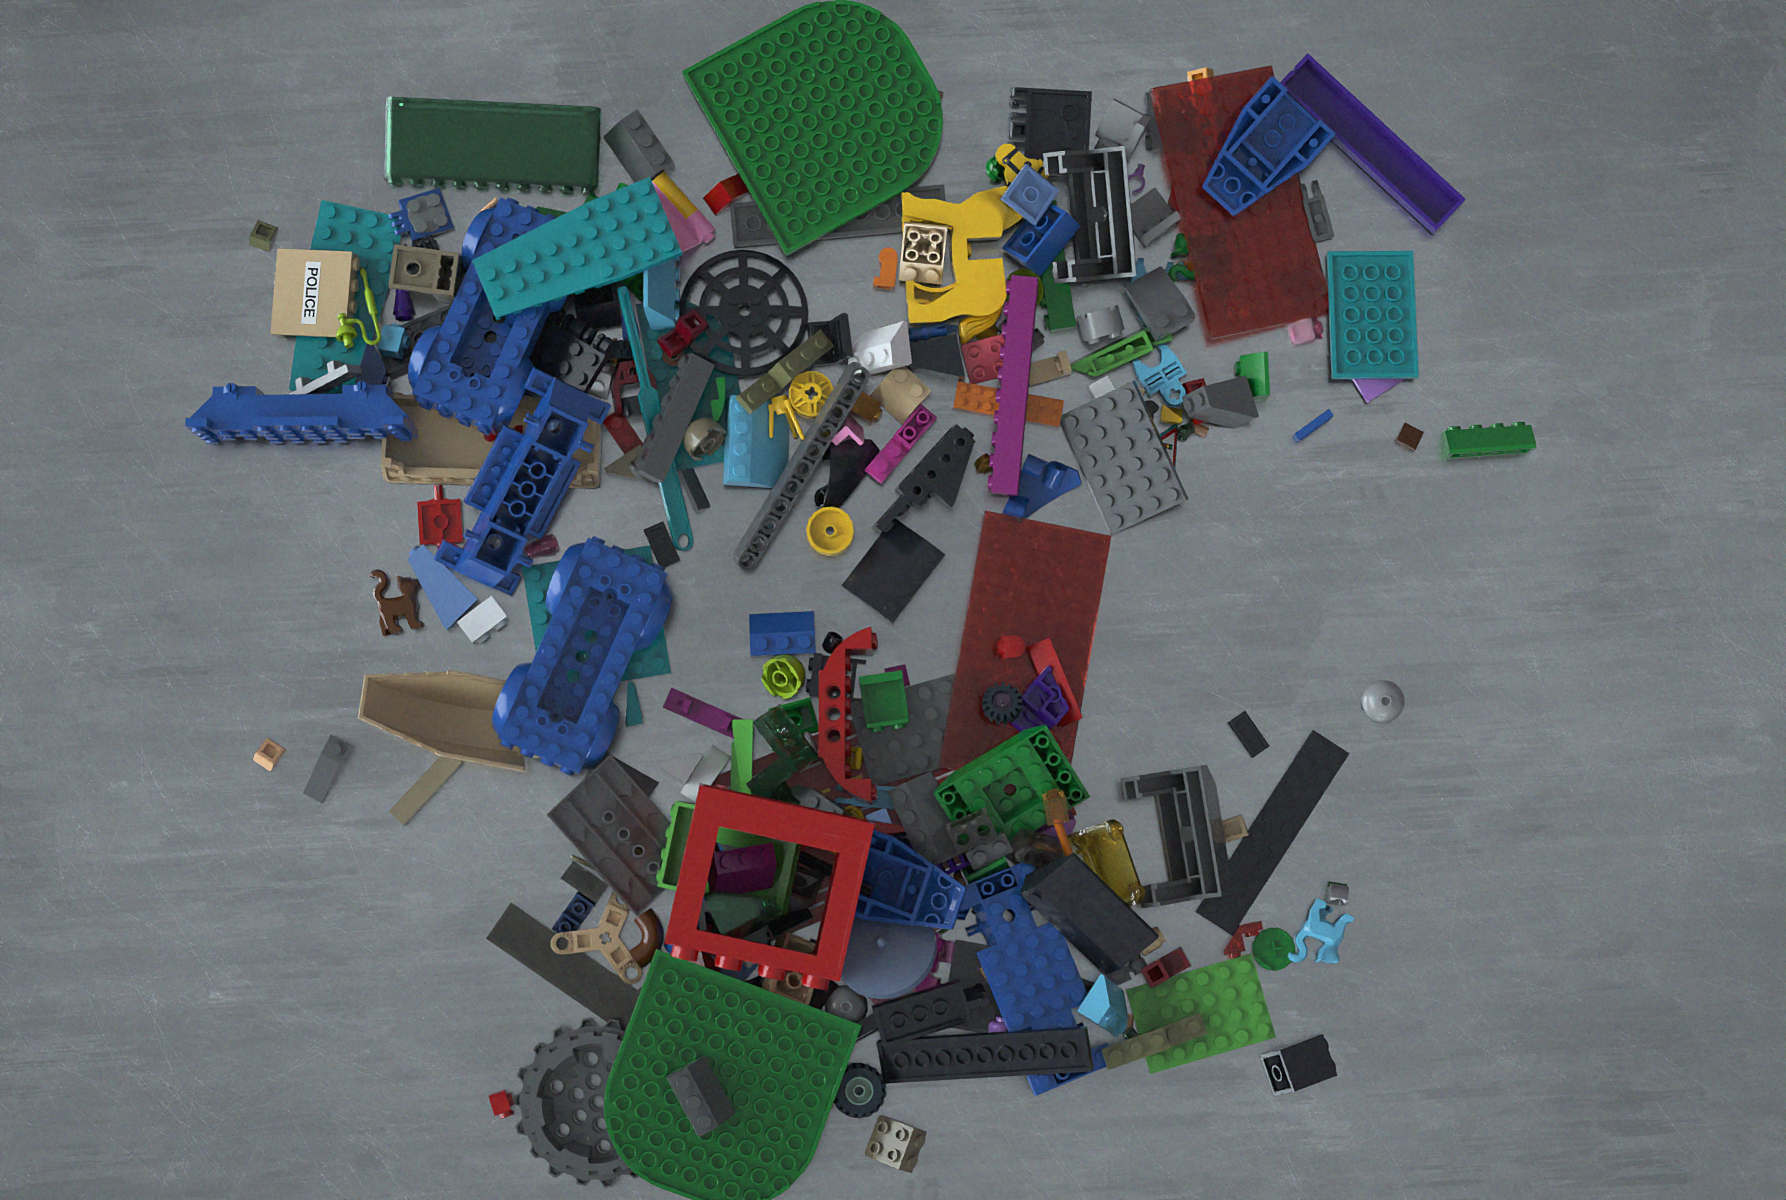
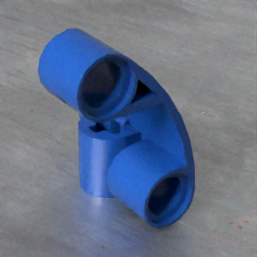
M1028 454L1021 469L1019 496L1009 497L1002 516L1018 523L1023 522L1050 501L1081 485L1082 482L1078 470L1057 461L1047 462Z

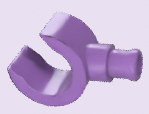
M1140 163L1135 173L1129 175V181L1133 178L1141 181V187L1135 189L1132 194L1142 192L1145 187V179L1143 177L1145 165Z

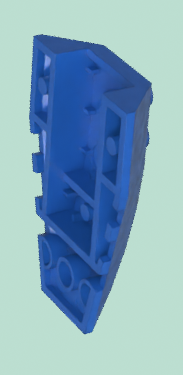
M1273 76L1269 78L1242 109L1202 185V188L1233 216L1307 167L1336 135L1323 121L1316 120L1287 93L1288 89Z
M873 830L862 880L874 885L875 888L871 896L859 893L854 916L868 921L953 929L967 887L897 838Z

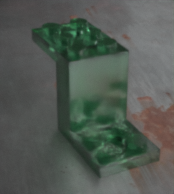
M781 704L753 721L758 732L765 738L779 758L746 785L753 795L800 805L801 802L792 795V790L787 782L816 760L818 754Z

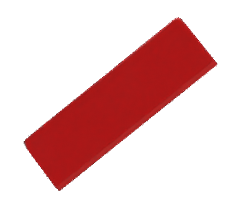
M1047 638L1028 646L1027 648L1038 675L1048 665L1051 667V673L1055 682L1059 684L1062 697L1066 700L1069 710L1058 722L1060 727L1082 719V714L1051 639Z

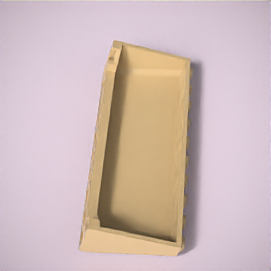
M394 392L393 401L414 421V426L418 429V438H413L412 442H400L393 435H387V438L382 439L380 467L383 479L390 483L472 485L495 441L487 442L484 439V434L479 432L476 426L466 427L458 423L459 420L452 416L450 419L439 415V411L431 408V411L418 406L419 403L415 401L416 399L413 395ZM522 396L508 427L514 429L516 425H523L524 432L528 424L524 422V418L527 413L533 415L541 398ZM590 419L587 421L588 426L584 432L583 440L593 444L594 447L591 449V453L581 448H578L573 453L572 458L579 460L581 465L568 488H596L600 485L602 425Z

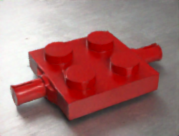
M434 485V498L429 501L417 502L420 545H434L439 548L443 539L451 543H464L461 499L443 498V485Z

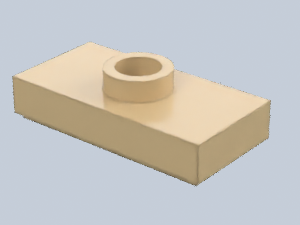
M1243 815L1222 821L1226 843L1249 835Z

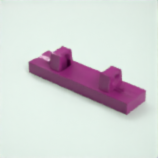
M674 688L670 689L663 708L733 739L732 720L742 719Z

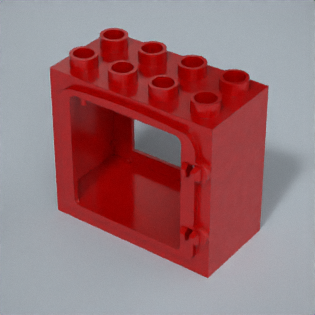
M699 783L665 936V944L673 945L671 956L697 962L699 951L715 954L714 966L741 971L743 961L759 964L757 971L759 976L784 981L786 970L802 973V985L828 990L830 980L840 982L875 824L870 820ZM719 827L836 852L817 940L812 952L806 953L712 932L713 925L707 924L706 931L697 927Z

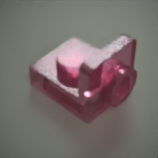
M1307 318L1287 324L1292 345L1323 339V325L1318 318Z

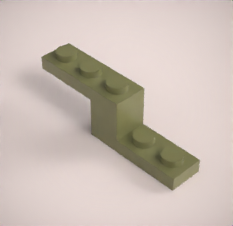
M820 329L780 360L768 373L736 397L737 401L750 415L790 384L806 368L830 351L834 345Z
M1198 1013L1100 1050L1107 1070L1167 1050L1174 1045L1207 1034L1201 1014Z

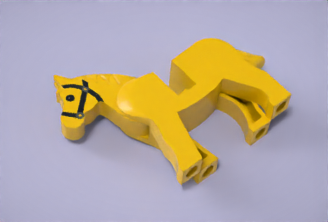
M1012 144L1001 145L995 153L997 162L1005 168L1006 186L975 193L967 200L958 204L938 199H921L909 192L901 194L902 236L904 222L948 226L947 230L951 232L950 262L955 283L941 288H929L914 281H906L908 324L939 323L952 317L966 315L967 317L963 318L958 325L959 341L961 344H966L977 334L989 329L1000 317L1007 294L1003 258L968 260L972 252L971 243H967V241L999 240L1004 230L1010 228L1023 218L1000 199L1024 164L1029 165L1046 180L1051 176L1045 175L1041 159L1036 160L1025 157Z

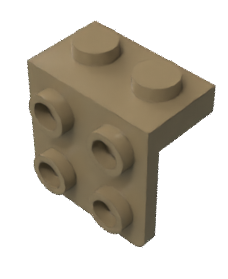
M880 1115L876 1121L865 1155L896 1169L912 1173L913 1168L917 1164L920 1149L925 1143L927 1132Z

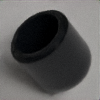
M828 632L822 647L827 653L832 654L836 647L843 642V638L836 632Z

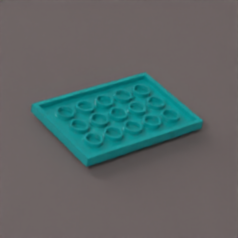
M1328 251L1327 276L1332 380L1417 379L1419 377L1413 251Z

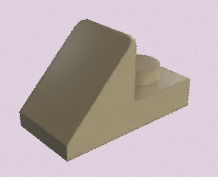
M641 445L605 467L606 473L637 480L629 465L635 466L637 456L643 451Z

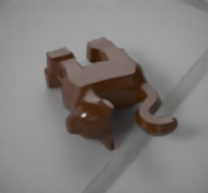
M372 570L369 576L371 578H379V583L373 590V597L380 613L379 624L382 635L387 636L402 632L401 626L397 625L396 622L397 618L402 616L406 617L411 629L423 628L424 623L418 620L419 604L415 595L420 586L419 580L411 577L403 578V576H397L398 588L402 596L384 598L382 592L387 587L388 577L382 570Z

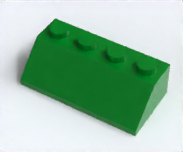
M1513 422L1512 426L1505 427L1504 423L1491 424L1490 428H1482L1480 424L1470 425L1469 429H1461V426L1447 427L1448 430L1442 433L1444 459L1531 453L1536 449L1532 426L1525 425V422Z

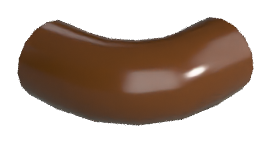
M649 908L634 919L642 933V939L629 953L641 969L652 961L656 949L660 950L663 943V927L652 908Z

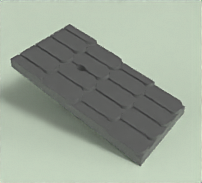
M610 754L547 814V817L637 916L666 889L657 887L658 881L656 876L663 862L661 860V852L667 843V838L665 837L666 829L671 823ZM635 849H641L642 854L636 855Z

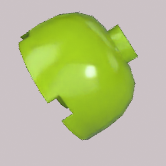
M781 654L772 657L763 665V675L761 678L770 694L774 696L779 695L782 699L793 697L803 687L806 674L804 666L798 658L792 655Z

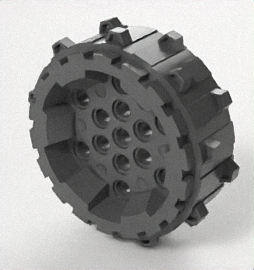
M592 1018L582 1019L580 1028L574 1031H568L560 1026L553 1030L554 1041L548 1045L538 1043L533 1049L535 1060L531 1066L519 1068L517 1077L522 1081L523 1087L522 1092L514 1096V1104L520 1107L522 1119L515 1125L517 1134L528 1136L532 1143L530 1153L534 1158L543 1157L549 1163L548 1174L555 1178L566 1173L576 1179L577 1185L586 1186L590 1180H599L604 1188L614 1187L618 1176L628 1174L634 1179L639 1177L624 1163L616 1152L607 1132V1127L605 1130H598L596 1128V1120L598 1118L605 1119L604 1105L602 1108L597 1109L592 1104V1100L596 1096H600L604 1100L606 1083L625 1034V1030L621 1028L619 1020L609 1019L605 1026H597ZM590 1052L595 1053L598 1057L595 1065H590L586 1061V1056ZM593 1074L598 1075L601 1079L598 1087H593L589 1083V1078ZM559 1080L563 1083L561 1092L553 1091V1081ZM575 1088H580L584 1094L583 1098L579 1101L572 1097V1091ZM578 1110H583L586 1113L587 1118L584 1122L576 1120L575 1113ZM560 1124H566L569 1127V1134L567 1136H562L558 1133V1126ZM601 1140H606L610 1143L608 1152L600 1151L598 1144Z

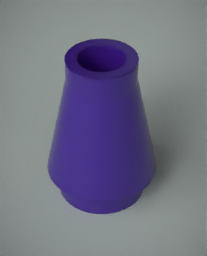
M396 289L393 315H395V319L398 321L411 320L414 309L409 291Z

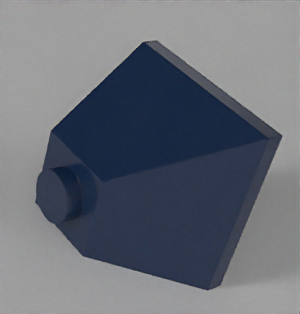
M367 344L360 364L362 374L356 377L355 383L364 381L369 385L388 386L390 376L387 375L388 371L375 346Z

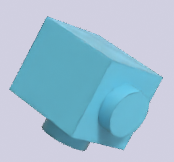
M395 323L391 325L384 324L381 332V341L378 343L377 349L381 356L402 359L404 350L409 347L410 337L403 326Z

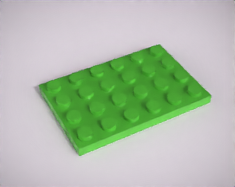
M1251 953L1174 975L1153 988L1147 983L1126 989L1138 1034L1198 1013L1201 1014L1207 1034L1145 1057L1150 1074L1276 1038Z

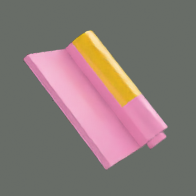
M666 172L661 173L652 181L682 252L703 242L707 244L716 236L714 234L716 229Z

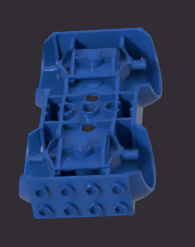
M500 197L496 207L481 211L471 222L463 241L461 253L462 266L466 273L444 323L428 328L421 335L413 349L408 366L409 384L413 390L412 394L416 399L415 401L419 403L418 406L428 411H431V408L439 411V415L450 419L452 416L459 420L458 423L466 427L476 426L479 432L489 436L490 433L497 435L503 424L509 426L526 389L524 384L533 367H535L530 360V356L549 313L560 311L567 296H564L561 300L542 303V306L536 308L533 306L521 310V313L515 315L513 313L505 315V321L500 324L494 322L495 315L473 260L557 218L551 214L542 215L538 213V209L529 205L526 208L520 206L518 201L509 197L507 199ZM489 331H493L497 335L493 343H487L484 340L485 334Z
M595 536L592 539L587 538L585 542L571 545L563 554L553 574L546 595V607L552 615L532 662L520 663L510 673L500 692L492 716V726L498 736L497 739L501 740L500 745L511 750L513 747L521 749L520 754L529 758H533L535 755L541 758L540 763L549 767H553L554 764L560 766V771L570 776L595 767L608 750L616 732L620 715L619 708L612 698L633 651L647 648L657 637L667 618L673 598L672 589L666 580L668 573L664 572V567L656 563L648 565L644 563V558L636 554L628 556L624 554L625 550L613 545L610 548L604 545V540ZM588 630H593L597 633V640L593 643L585 640L584 636ZM580 650H584L588 654V660L584 663L576 660V653ZM570 670H576L580 675L579 680L575 683H571L567 679V673Z

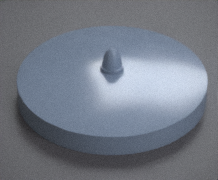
M854 916L841 979L853 991L869 998L889 999L908 993L927 977L934 964L937 953V939L933 927L868 921Z

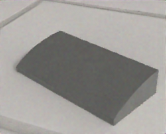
M452 303L401 325L410 337L409 347L404 350L403 358L397 359L381 356L392 380L408 373L410 357L418 339L428 328L444 323Z

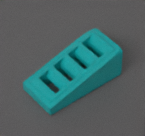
M633 681L628 682L625 723L627 728L643 725L644 723L636 686Z

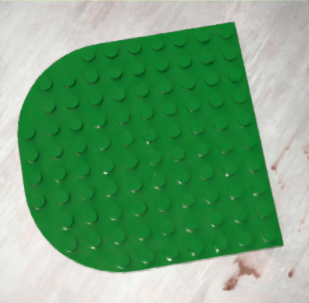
M835 0L818 1L804 5L682 71V75L786 256L909 189L927 171L940 145L943 129V112L941 99L932 77L911 41L898 24L883 15L881 11L859 2Z
M656 949L606 1083L604 1117L610 1140L618 1155L633 1172L650 1184L691 1200H772L789 1189L799 1176L804 1173L811 1162L862 1025L690 961L672 957L671 954ZM705 1055L735 1114L717 1128L699 1137L694 1132L665 1076Z

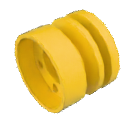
M806 371L799 374L792 381L789 388V399L793 411L801 418L814 420L833 390L831 381L824 374L817 371ZM811 389L817 394V396H813V399H809L806 394L810 393Z

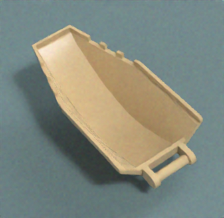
M448 670L447 672L428 671L426 673L409 672L405 674H369L364 676L358 719L442 757L525 772L526 769L524 755L520 754L521 749L513 747L511 750L500 745L501 740L497 739L498 736L492 726L494 708L506 680L455 670Z

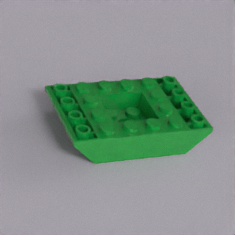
M1046 725L1021 731L951 773L933 792L967 848L1001 831H1004L1011 845L1066 812V809L1068 811L1090 797ZM1007 784H1014L1016 789L1013 793L1008 794L1004 792V787Z

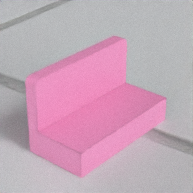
M849 414L832 440L836 446L848 435L860 446L864 443L863 427Z

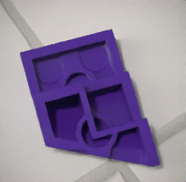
M1049 665L1021 694V713H1019L1017 719L1014 718V722L1010 723L1019 732L1046 725L1050 730V728L1057 725L1069 710Z

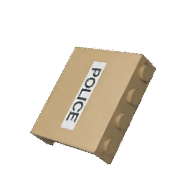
M277 249L270 334L284 338L286 335L336 338L337 329L341 326L337 315L345 313L347 318H353L357 311L355 292L359 288V282L356 279L357 271L360 269L358 255L348 251Z

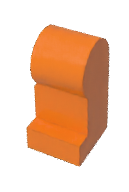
M887 247L880 251V277H874L873 288L895 290L898 256L893 248Z

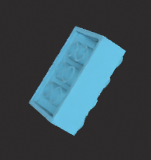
M680 256L643 271V307L651 330L675 329L676 322L680 318V309H676V301H680V289L676 288V281H680V269L676 268V261H680Z
M731 395L726 399L723 485L773 488L788 464L789 424L786 415H777L776 411H774L773 438H770L768 405L772 404L771 400L765 402L749 415L737 401L736 397L738 395Z

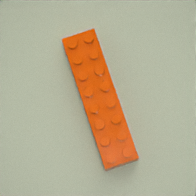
M958 381L953 409L994 416L995 410H999V403L996 402L997 388ZM1028 394L1026 422L1059 428L1064 400Z

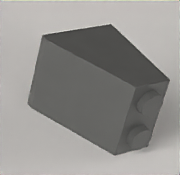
M1246 376L1206 385L1182 397L1183 406L1187 411L1188 418L1236 428L1259 417Z

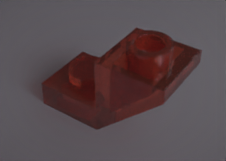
M1262 921L1239 925L1223 948L1222 955H1228L1229 959L1240 957L1241 952L1246 951L1242 934L1245 933L1246 937L1259 935L1258 930H1263Z

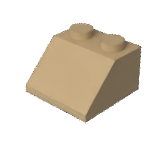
M906 366L892 369L873 391L871 397L879 401L881 406L902 425L917 407L931 395L932 390Z

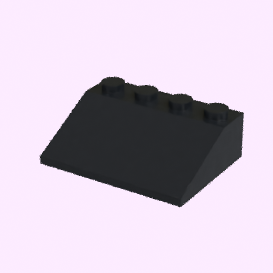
M896 518L893 519L896 522L888 532L883 531L841 585L892 625L946 555Z

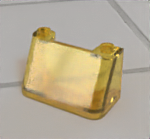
M1112 819L1067 835L1070 846L1074 845L1078 849L1075 851L1076 854L1082 853L1085 864L1126 904L1133 906L1143 902L1145 889L1140 883L1123 834L1124 828L1120 822Z

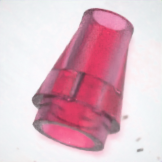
M545 534L541 539L539 538L530 545L525 546L528 557L532 558L555 554V551L559 550V545L554 534Z

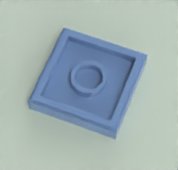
M1024 164L1000 200L1032 225H1036L1060 190L1029 165Z

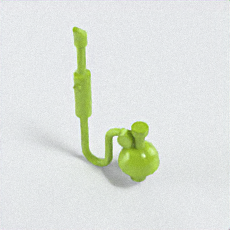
M363 267L360 268V275L363 278L365 286L364 295L369 314L374 321L377 339L371 341L367 338L365 326L361 320L347 318L345 313H340L337 317L341 322V326L337 329L336 339L339 342H344L345 348L353 347L352 340L358 335L353 327L354 323L360 325L363 339L367 344L376 345L381 341V331L376 316L378 311L373 291L369 288L366 277L367 272Z

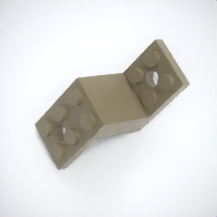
M394 244L388 287L390 289L433 294L438 302L453 303L466 274L462 266L461 255L458 252ZM413 263L418 264L419 272L415 275H410L407 271L408 266Z

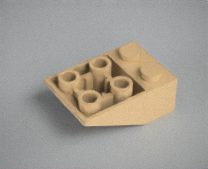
M904 222L899 280L942 285L948 226Z

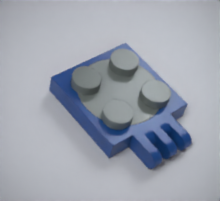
M440 188L400 199L398 204L401 211L388 215L389 220L398 218L397 221L391 223L392 228L401 226L400 229L394 231L395 236L409 232L412 241L427 238L429 235L441 234L454 228Z

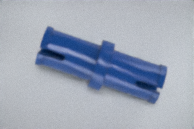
M945 322L927 326L926 324H921V327L908 329L909 342L925 341L929 338L947 336Z

